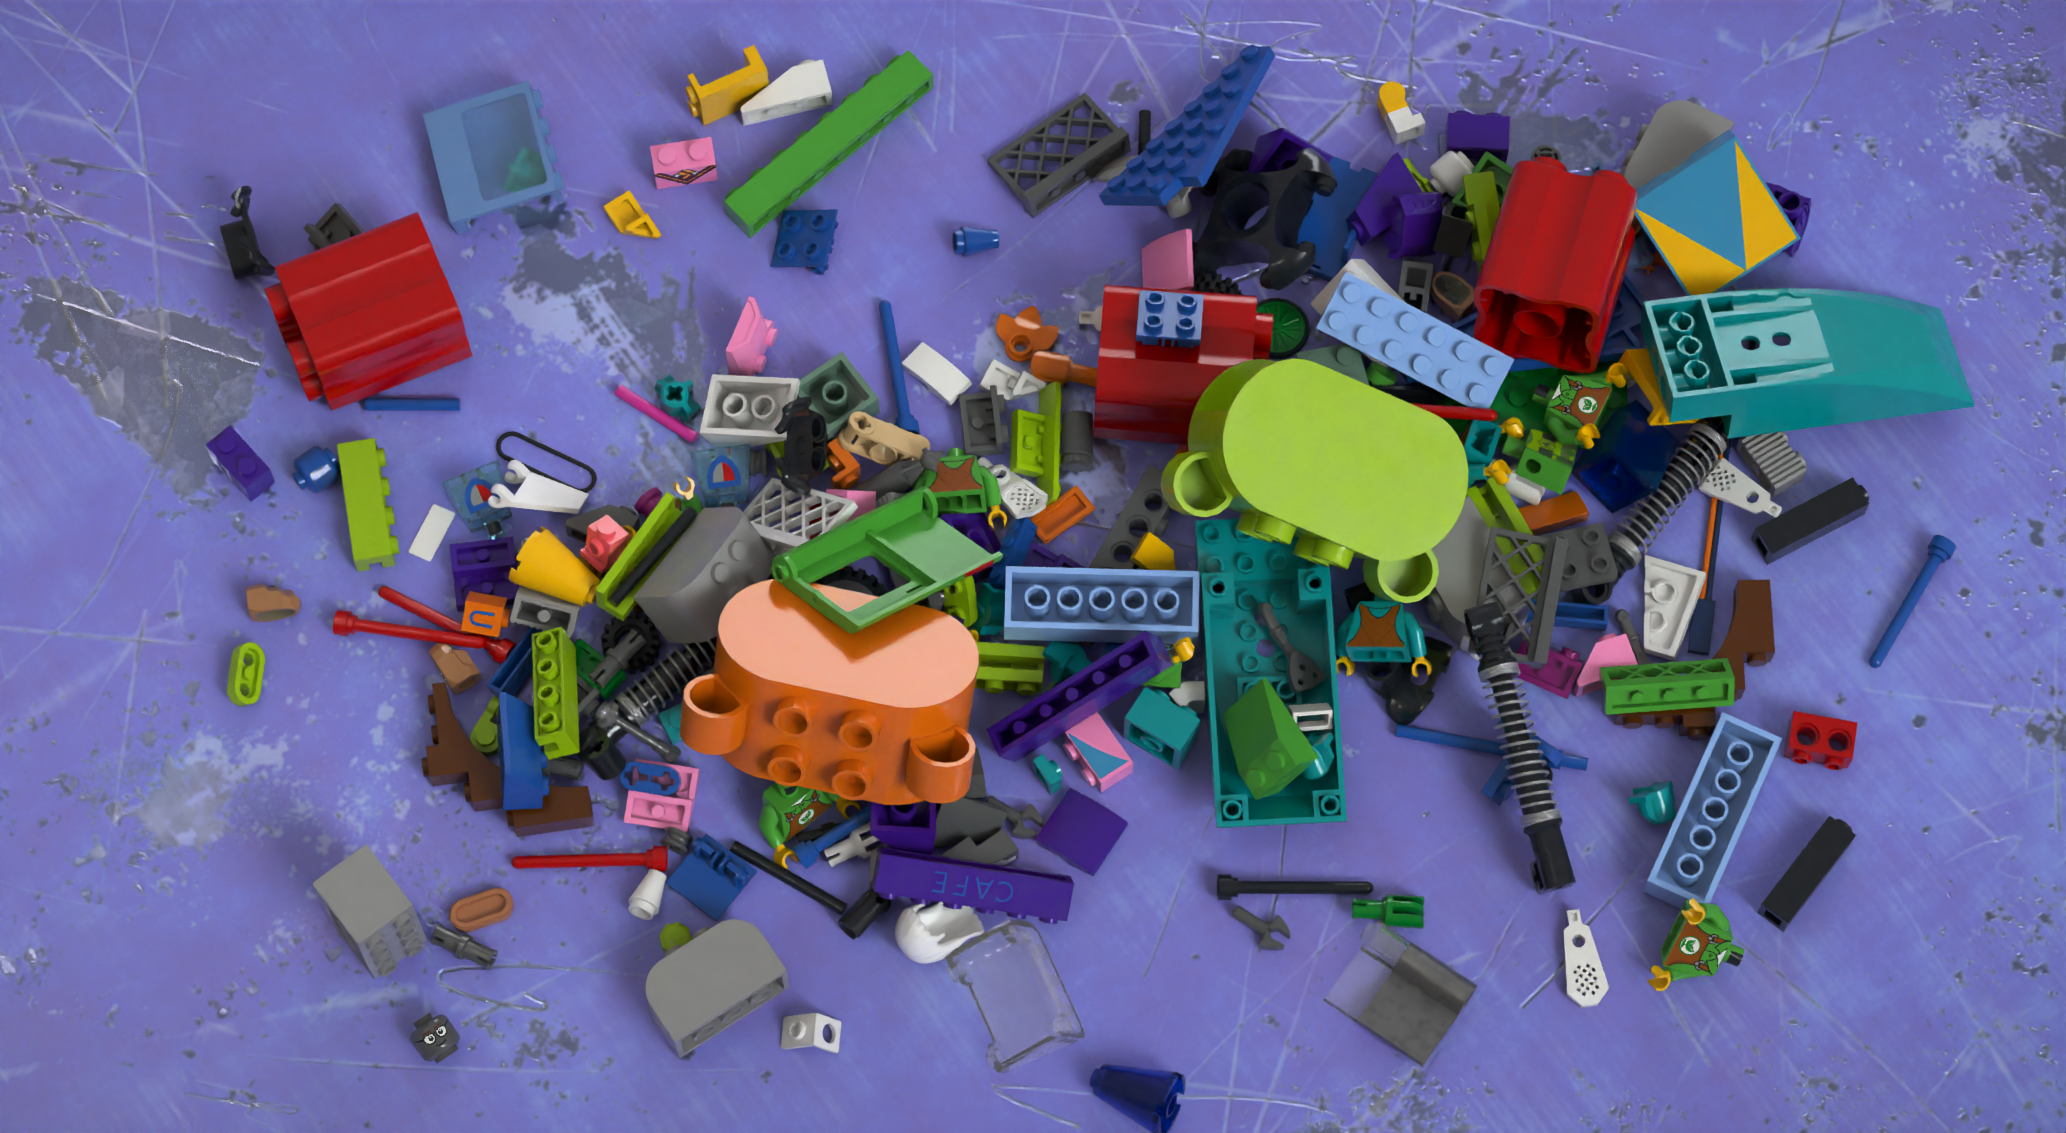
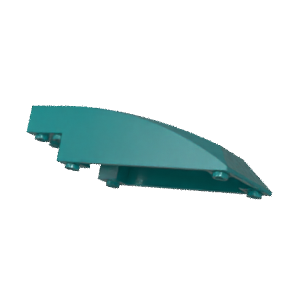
M1808 288L1727 291L1643 302L1640 328L1669 422L1721 416L1727 438L1729 439L1974 407L1975 404L1940 308L1877 294ZM1785 336L1790 339V344L1778 346L1772 341V338ZM1752 340L1759 343V347L1755 350H1747L1741 345V342Z
M1239 519L1195 521L1194 541L1196 571H1199L1201 651L1216 828L1347 822L1330 567L1326 568L1293 554L1299 539L1294 536L1290 545L1274 540L1272 543H1268L1236 530ZM1310 586H1318V588L1314 589ZM1261 602H1267L1273 607L1272 611L1280 626L1283 627L1289 643L1297 651L1312 659L1324 673L1325 679L1313 689L1294 693L1291 690L1287 677V658L1274 639L1269 636L1268 628L1257 624L1254 615L1258 611V605ZM1261 640H1270L1274 644L1275 651L1271 656L1263 657L1257 652L1256 646ZM1266 677L1286 708L1289 705L1329 703L1333 710L1332 729L1315 731L1318 735L1332 733L1334 739L1329 745L1335 757L1329 771L1324 776L1309 780L1305 779L1303 774H1299L1280 792L1256 800L1238 772L1223 713L1262 678ZM1321 715L1297 716V722L1322 720ZM1312 730L1302 732L1307 737Z

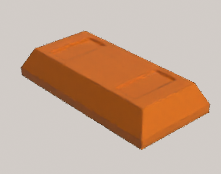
M1075 485L1061 495L1057 501L1047 505L1044 510L1030 517L1029 520L1037 526L1035 533L1046 545L1096 510V508L1080 488Z

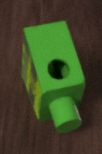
M1530 429L1525 441L1508 435L1501 453L1518 459L1515 470L1517 475L1562 495L1573 469L1578 445H1563L1558 443L1550 433Z

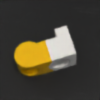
M1390 81L1381 86L1377 106L1395 145L1423 135L1426 123L1421 113L1412 115L1405 101V88L1398 82Z

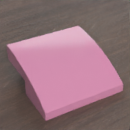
M1183 229L1167 234L1141 249L1143 287L1190 291L1194 287L1192 229Z
M635 759V762L676 769L681 776V786L675 794L669 796L629 790L624 822L662 829L673 827L688 833L700 769ZM634 767L631 785H635L637 780L647 781L648 775L638 773V767ZM665 772L664 777L653 776V782L662 784L665 791H667L668 786H674L675 779L670 778V772Z

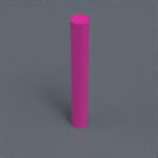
M619 385L616 389L615 396L691 444L697 440L698 432L623 385Z

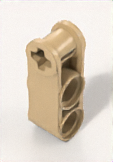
M861 411L853 412L850 415L848 426L843 428L837 436L840 446L846 451L856 453L888 467L899 461L920 460L923 454L922 449L927 447L930 450V442L924 436L911 433L892 423L884 422Z

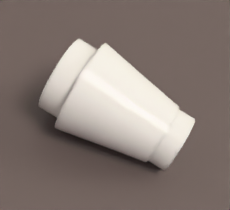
M654 869L648 871L628 900L630 904L628 910L631 914L643 920H651L654 915L659 913L667 878L665 874Z

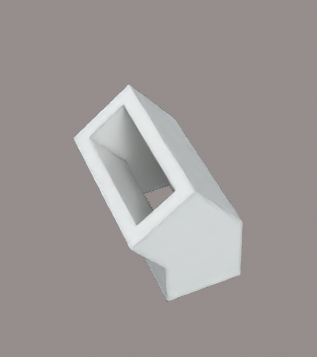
M1186 681L1181 684V688H1175L1168 693L1170 702L1179 707L1182 705L1187 706L1196 713L1204 712V681Z
M1329 703L1289 705L1287 707V710L1301 731L1332 729L1333 710ZM1321 715L1322 720L1297 722V716Z

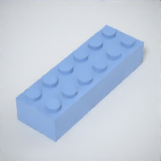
M1344 272L1315 327L1325 334L1466 407L1489 408L1515 360L1347 272Z
M1006 566L1004 640L1126 643L1140 633L1147 631L1159 636L1163 644H1174L1182 638L1189 637L1192 644L1197 645L1199 627V571Z
M1722 712L1642 892L1680 909L1686 899L1690 901L1694 898L1698 903L1711 902L1782 738Z

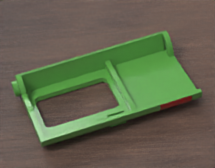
M919 487L776 556L772 561L771 572L777 582L781 583L846 632L855 634L999 562L1003 554L999 551L990 554L937 517L938 503L936 497L928 488ZM923 496L928 501L929 510L923 506ZM866 556L877 558L909 581V583L850 612H846L825 597L819 590L809 585Z

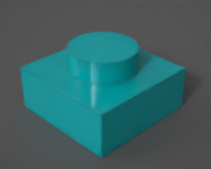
M682 703L658 714L659 720L672 745L683 741L680 737Z
M1044 754L1035 758L1032 763V770L1048 793L1052 795L1061 789V776H1063V773L1058 764L1053 759L1048 761Z

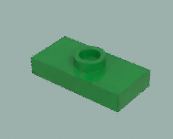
M579 638L574 643L576 647L577 675L593 689L596 687L600 691V696L607 700L628 677L620 669L603 689L597 686L598 683H593L588 674L605 657Z

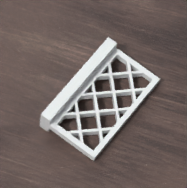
M772 478L743 513L749 521L755 515L762 513V517L752 520L750 523L773 553L778 556L809 541L810 536L822 531L819 534L821 535L844 524L858 506L853 500L811 489L810 495L798 494L786 488L781 483V480ZM777 490L781 491L780 495L770 499ZM801 497L800 501L789 505V501ZM822 502V506L809 511V507ZM782 505L781 509L769 513L770 509ZM841 509L838 514L829 517V513ZM802 510L801 515L789 519V515ZM822 517L821 521L809 525L810 521ZM782 519V523L769 527L770 523ZM802 525V529L789 533L790 529Z

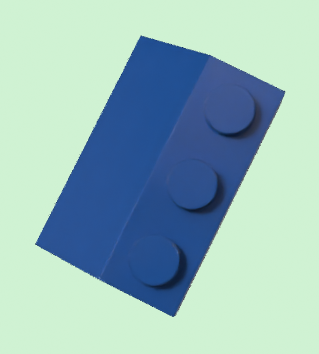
M499 692L497 737L503 810L541 809L543 796L549 795L548 776H542V768H547V756L544 753V749H540L535 740L534 707L506 692Z

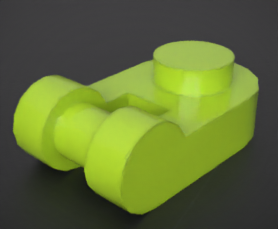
M497 696L490 700L485 712L470 734L471 743L484 756H492L499 751L497 725L493 723L498 715L499 698Z

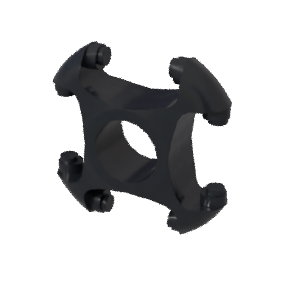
M1308 147L1298 151L1296 155L1297 163L1288 169L1274 172L1250 173L1245 171H1248L1253 155L1252 151L1234 148L1221 156L1207 183L1200 187V192L1203 195L1214 197L1216 194L1201 238L1197 243L1192 241L1194 282L1196 283V277L1200 275L1205 280L1206 274L1211 273L1212 278H1216V270L1223 266L1260 262L1268 264V268L1260 276L1261 286L1266 289L1279 291L1307 272L1315 263L1316 246L1308 241H1302L1300 244H1297L1298 234L1313 194L1316 192L1321 196L1329 197L1338 186L1335 175L1327 161L1313 148ZM1268 206L1264 216L1255 225L1244 229L1248 220L1257 211Z

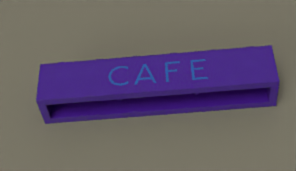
M878 846L872 887L874 892L879 893L878 896L885 899L896 900L898 896L911 897L910 900L918 904L926 905L930 904V901L943 902V906L950 909H962L963 905L975 907V911L983 914H994V910L1007 912V916L1016 919H1026V915L1039 917L1038 920L1044 923L1057 924L1058 920H1068L1074 882L1071 876Z

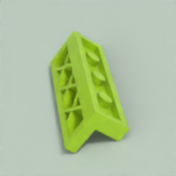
M668 492L665 493L595 589L597 606L622 621L626 619L637 604L634 596L692 524L691 522L618 607H614L609 603L608 598L683 513L675 508V496Z

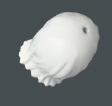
M938 902L931 907L921 910L918 909L924 907L925 904H915L901 912L895 926V939L899 948L907 958L920 964L939 961L955 952L966 940L975 936L981 938L985 936L982 922L970 906L962 905V909H950L944 907L943 902Z

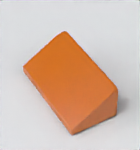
M1577 491L1541 501L1537 506L1531 504L1518 508L1535 536L1587 521L1589 511Z

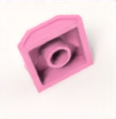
M750 296L725 350L729 375L755 376L756 373L761 374L766 363L765 351L768 346L772 347L778 334V329L774 328V321L763 318L755 298Z

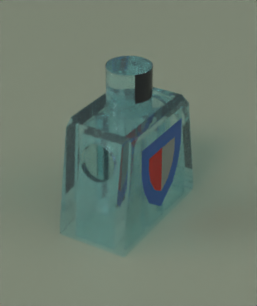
M750 444L690 451L693 471L706 508L737 507V504H744L750 501Z
M498 460L442 482L447 499L471 533H475L484 529L488 539L504 537L506 530L502 521L512 516L510 507L494 508L488 504L490 496L500 498L498 494L491 492V488L495 484L505 486Z

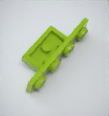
M1492 171L1468 174L1462 177L1468 212H1465V220L1473 223L1471 230L1473 242L1470 243V251L1473 261H1476L1478 276L1480 275L1500 212L1494 173Z
M1055 381L1039 391L1038 414L1017 409L1012 412L1010 471L1037 478V487L1048 494L1047 505L1058 500L1061 490L1059 482L1061 454L1059 451L1062 433L1060 408L1063 397L1061 395V383Z

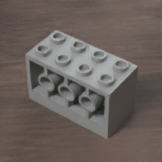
M367 844L312 883L330 922L374 979L380 975L382 977L389 975L397 968V963L406 956L413 957L424 948V943L428 941L413 904Z

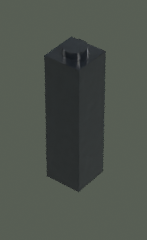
M1852 477L1756 527L1751 540L1768 565L1864 515L1870 504L1868 502V493Z
M1829 816L1763 901L1757 913L1784 932L1851 845L1856 836L1852 832V828L1841 819L1835 820Z

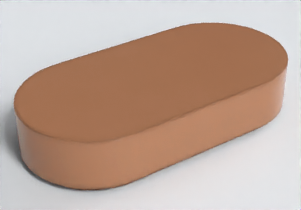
M492 888L456 901L450 908L449 918L456 930L469 933L508 919L514 910V902L507 890Z

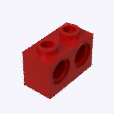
M1793 711L1788 723L1784 757L1792 758V761L1798 764H1810L1811 762L1824 764L1825 768L1831 770L1848 768L1853 759L1858 722ZM1797 736H1808L1812 744H1801L1798 741ZM1835 740L1840 742L1844 750L1836 751L1832 749L1829 741Z

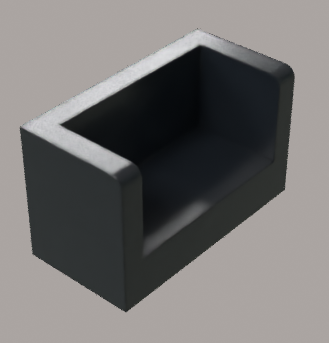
M1449 202L1441 220L1433 247L1434 251L1463 259L1471 241V230L1473 227L1471 221L1465 220V212H1468L1467 207Z

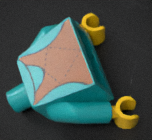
M1511 417L1502 425H1499L1498 422L1469 420L1458 437L1465 450L1468 463V488L1475 480H1486L1488 476H1492L1498 485L1509 482L1506 474H1511L1512 471L1507 463L1500 459L1491 465L1490 463L1492 462L1501 434L1507 433V435L1518 439L1524 436L1523 431L1525 428L1518 418Z
M1374 595V601L1359 602L1355 611L1350 613L1338 628L1336 654L1339 655V660H1336L1337 674L1340 673L1341 663L1347 666L1346 676H1350L1355 671L1353 661L1411 662V656L1415 657V663L1412 666V674L1415 677H1418L1416 667L1420 663L1427 666L1428 676L1432 672L1431 663L1424 657L1427 654L1423 630L1414 615L1406 612L1401 602L1381 599Z

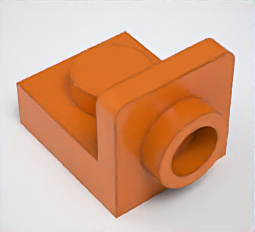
M835 438L827 444V460L830 467L838 473L831 478V488L849 490L858 483L859 477H861L860 465L850 452L840 446L838 438Z

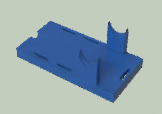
M1332 156L1328 164L1335 175L1338 186L1329 197L1321 196L1316 192L1313 194L1310 203L1312 204L1311 208L1303 219L1297 244H1300L1302 241H1308L1316 246L1315 263L1306 273L1329 282L1349 262L1358 241L1356 240L1355 230L1351 229L1349 233L1348 224L1345 220L1377 174L1363 167L1360 172L1350 169V162Z

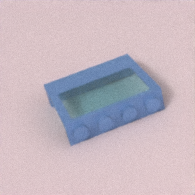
M529 81L423 114L449 221L457 234L470 231L468 220L552 194L558 203L564 201L561 190L566 189L564 179L560 171L556 172L554 165L555 162H558L557 152L553 144L549 145L547 135L551 134V129L547 118L542 117L540 108L544 107V102L539 89L534 91Z

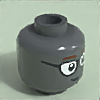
M428 1013L414 1023L417 1030L411 1034L410 1039L425 1061L435 1060L436 1063H439L459 1049L456 1044L459 1042L460 1036L445 1015L441 1014L433 1018Z

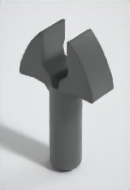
M992 796L986 800L987 803L1007 809L1006 819L1011 821L1015 827L1012 831V837L1033 839L1037 837V833L1026 828L1023 821L1030 820L1043 827L1040 814L1030 803L1026 810L1017 811Z
M1237 906L1232 912L1233 918L1260 933L1262 940L1258 947L1261 949L1283 950L1284 945L1271 938V933L1279 932L1284 937L1290 939V931L1279 915L1276 916L1274 921L1265 922L1240 906Z

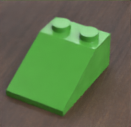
M1266 677L1262 678L1223 713L1238 772L1256 800L1280 792L1319 758Z

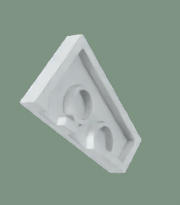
M1645 555V653L1675 662L1706 579L1705 572Z

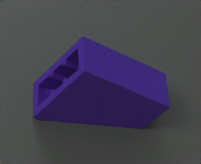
M1398 152L1393 154L1382 165L1345 220L1348 224L1349 233L1351 229L1355 230L1356 240H1358L1361 247L1387 233L1392 228V221L1387 215V205L1392 196L1422 192Z

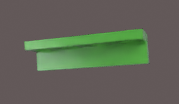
M1728 658L1600 667L1606 715L1734 705L1735 677ZM1717 670H1722V671H1723V672H1710V671H1717ZM1610 678H1623V679L1610 680Z

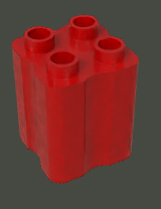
M1545 156L1536 157L1532 161H1520L1515 164L1474 290V305L1479 311L1474 324V338L1512 358L1535 359L1555 368L1577 373H1591L1596 370L1634 246L1635 230L1631 224L1637 206V192L1624 176L1610 170H1599L1594 172L1592 176L1572 174L1567 172V168L1563 163Z
M418 212L277 265L274 268L280 283L264 289L308 401L311 402L325 396L331 411L472 357L461 313Z
M1105 284L1093 438L1188 445V431L1193 411L1209 384L1223 371L1238 363L1255 359L1269 360L1273 314L1256 313L1257 296ZM1140 290L1204 295L1200 346H1194L1193 349L1177 347L1178 340H1175L1174 347H1171V340L1166 339L1165 347H1161L1162 339H1159L1158 345H1142V342H1137L1136 333Z

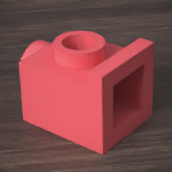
M605 515L588 526L585 548L580 550V555L600 573H603L613 566L627 547L629 533L609 515Z

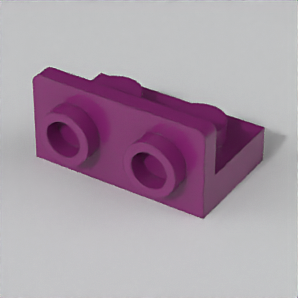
M1524 638L1517 654L1526 655L1528 644ZM1550 646L1547 664L1544 668L1540 670L1530 668L1528 664L1518 663L1521 672L1518 678L1568 699L1585 661L1579 659L1580 653L1563 646L1562 650H1558Z

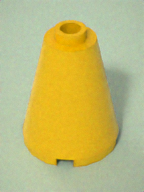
M541 526V533L537 530L534 531L519 551L516 559L520 561V565L517 570L511 567L509 580L516 585L582 607L587 603L592 605L596 601L595 589L599 585V578L549 529Z

